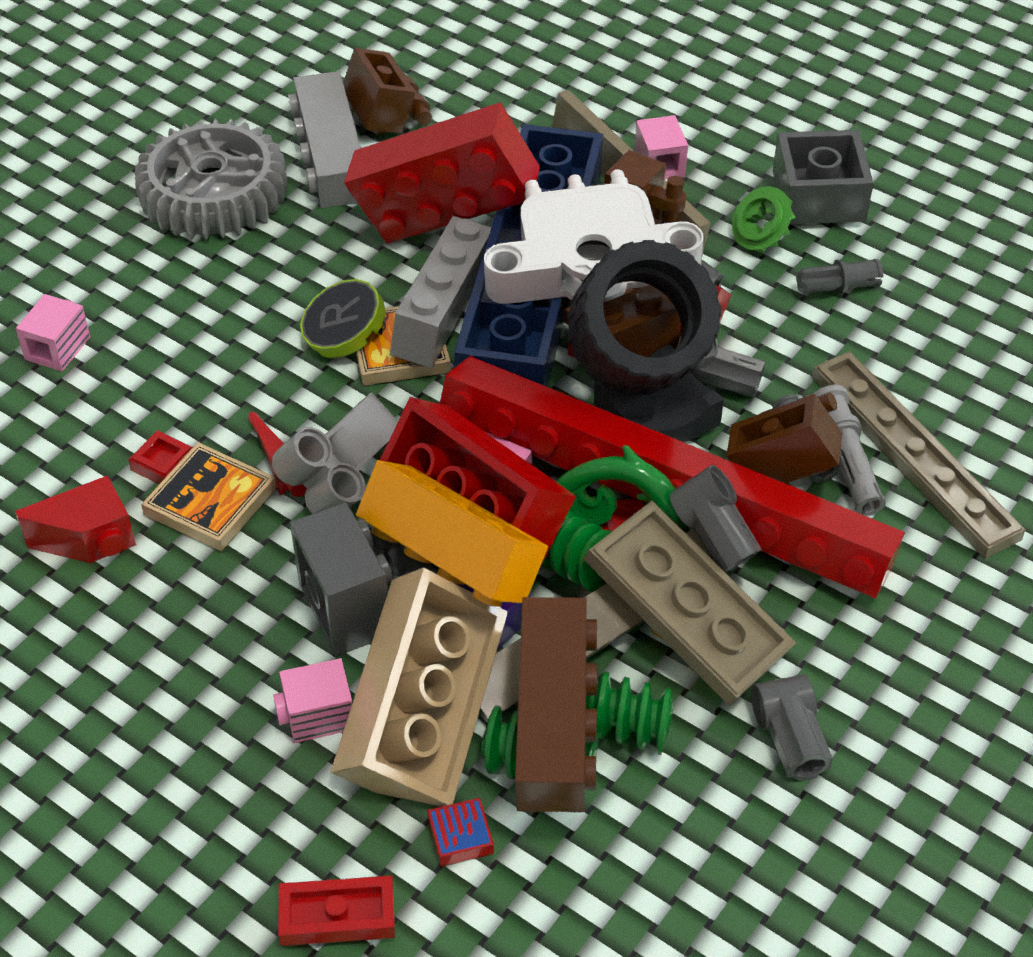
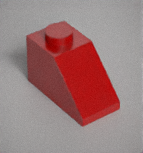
M108 475L15 511L24 541L29 549L92 563L107 556L116 555L136 545L129 515Z

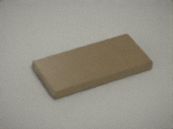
M653 501L649 502L589 549L583 558L729 706L796 644Z

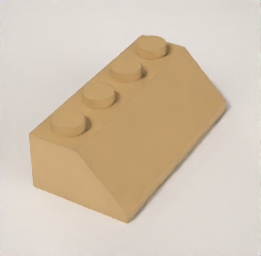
M421 568L393 579L330 773L374 793L441 807L453 804L508 611L475 599L472 596V592L426 568Z

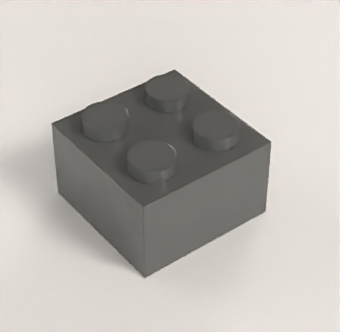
M859 130L777 133L772 171L776 188L783 191L793 202L791 210L796 218L790 221L789 224L867 221L874 183Z
M347 502L290 522L299 585L335 657L371 644L389 591L387 584H390L393 578L384 555L375 556L371 548L373 540L366 521L363 518L356 520Z

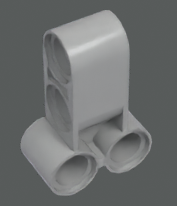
M371 392L326 434L313 427H304L296 432L274 453L272 458L273 470L284 483L292 486L303 484L307 488L305 491V502L312 514L345 502L351 507L363 497L365 492V481L359 470L389 441L398 420Z

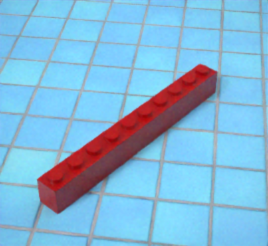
M469 356L445 375L439 404L451 407L483 431L531 450L532 455L570 471L576 466L596 458L624 457L622 447L628 445L642 460L665 474L675 489L710 465H715L721 469L731 482L737 496V501L734 504L760 545L761 551L875 599L891 573L906 533L904 531L472 356ZM597 481V483L604 484L638 499L637 494L643 493L634 485L624 481Z

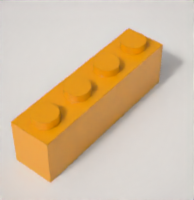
M377 460L356 512V516L363 518L373 526L372 534L389 542L403 544L406 546L404 553L407 556L423 563L435 564L439 567L437 572L439 576L456 584H467L474 589L472 596L475 599L494 607H501L503 601L522 603L523 597H528L548 549V546L408 465Z

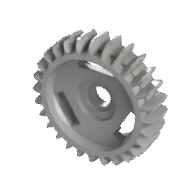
M216 118L212 124H203L199 120L198 125L192 127L184 123L183 129L180 131L170 128L168 137L158 135L156 136V144L146 145V153L139 155V163L135 166V187L143 213L149 216L150 222L158 223L161 230L165 231L171 228L174 236L187 232V236L191 240L196 234H203L207 241L212 234H220L223 239L225 233L231 231L240 235L241 228L245 226L254 230L256 220L266 222L268 221L269 213H276L278 211V204L284 201V195L287 191L286 163L279 144L273 142L271 135H263L260 128L256 127L250 130L246 122L240 126H235L232 119L226 124H219ZM207 168H219L218 171L212 173L201 172ZM173 174H175L174 179H169Z

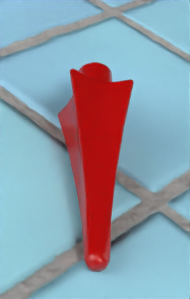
M250 412L248 420L264 450L272 474L275 477L279 495L289 490L294 497L303 496L307 490L303 484L297 486L286 484L278 478L273 470V455L284 442L272 432L256 412Z

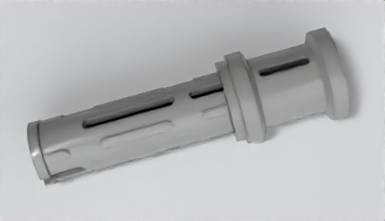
M828 385L820 388L813 394L818 397L831 392L837 402V410L829 412V415L842 432L839 465L851 493L856 512L864 516L876 514L885 507L886 501L878 487L875 475L861 445L859 437L862 426L859 419L851 414L848 406L850 400L848 391L840 385Z

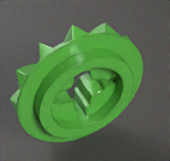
M767 186L753 190L741 200L734 212L732 220L734 238L748 251L755 250L764 253L768 247H778V240L783 235H790L789 223L796 218L791 210L793 202L783 191L775 187ZM767 213L774 219L765 222L763 229L755 223L763 220Z

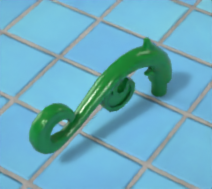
M628 445L622 447L624 457L596 458L576 466L556 481L576 496L569 510L575 516L584 517L589 523L602 525L609 521L617 508V500L611 488L604 484L599 485L597 497H590L586 494L585 488L597 481L617 480L634 485L643 493L637 494L639 500L647 503L653 501L682 530L680 518L670 501V492L675 489L673 484L665 474L637 456Z

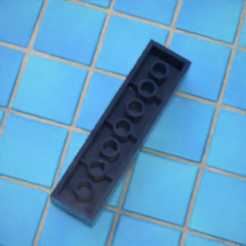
M522 124L520 135L540 166L537 182L542 192L568 189V178L574 174L581 177L585 187L599 184L602 171V133ZM523 203L496 211L484 254L494 245L521 241V206ZM483 254L454 350V368L469 356H472L548 387L565 320L563 310L568 308L570 299L566 296L509 304L491 300L485 291Z

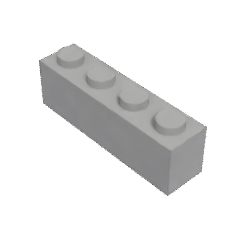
M340 71L293 77L295 93L288 94L291 116L294 118L297 142H304L300 143L303 167L311 166V168H306L309 192H317L321 208L357 203L345 186L344 180L354 150L361 147Z
M452 216L395 313L390 349L391 356L429 368L434 366L470 300L491 227L478 224L471 219Z

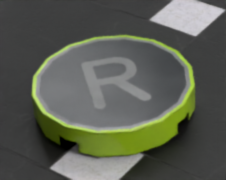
M352 279L333 284L315 296L304 310L300 323L302 337L311 349L317 351L320 356L335 358L354 353L368 343L366 338L372 331L377 334L382 327L386 314L384 300L378 291L366 281Z

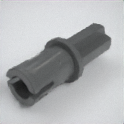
M840 259L835 260L833 265L802 268L796 273L797 288L801 293L835 290L838 294L845 293L847 289L856 287L880 286L883 282L881 278H883L884 273L879 259L845 263Z

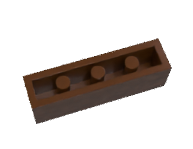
M523 597L515 776L517 811L584 812L585 790L596 791V756H585V742H596L597 709H586V696H597V663H586V651H597V619H587V598Z

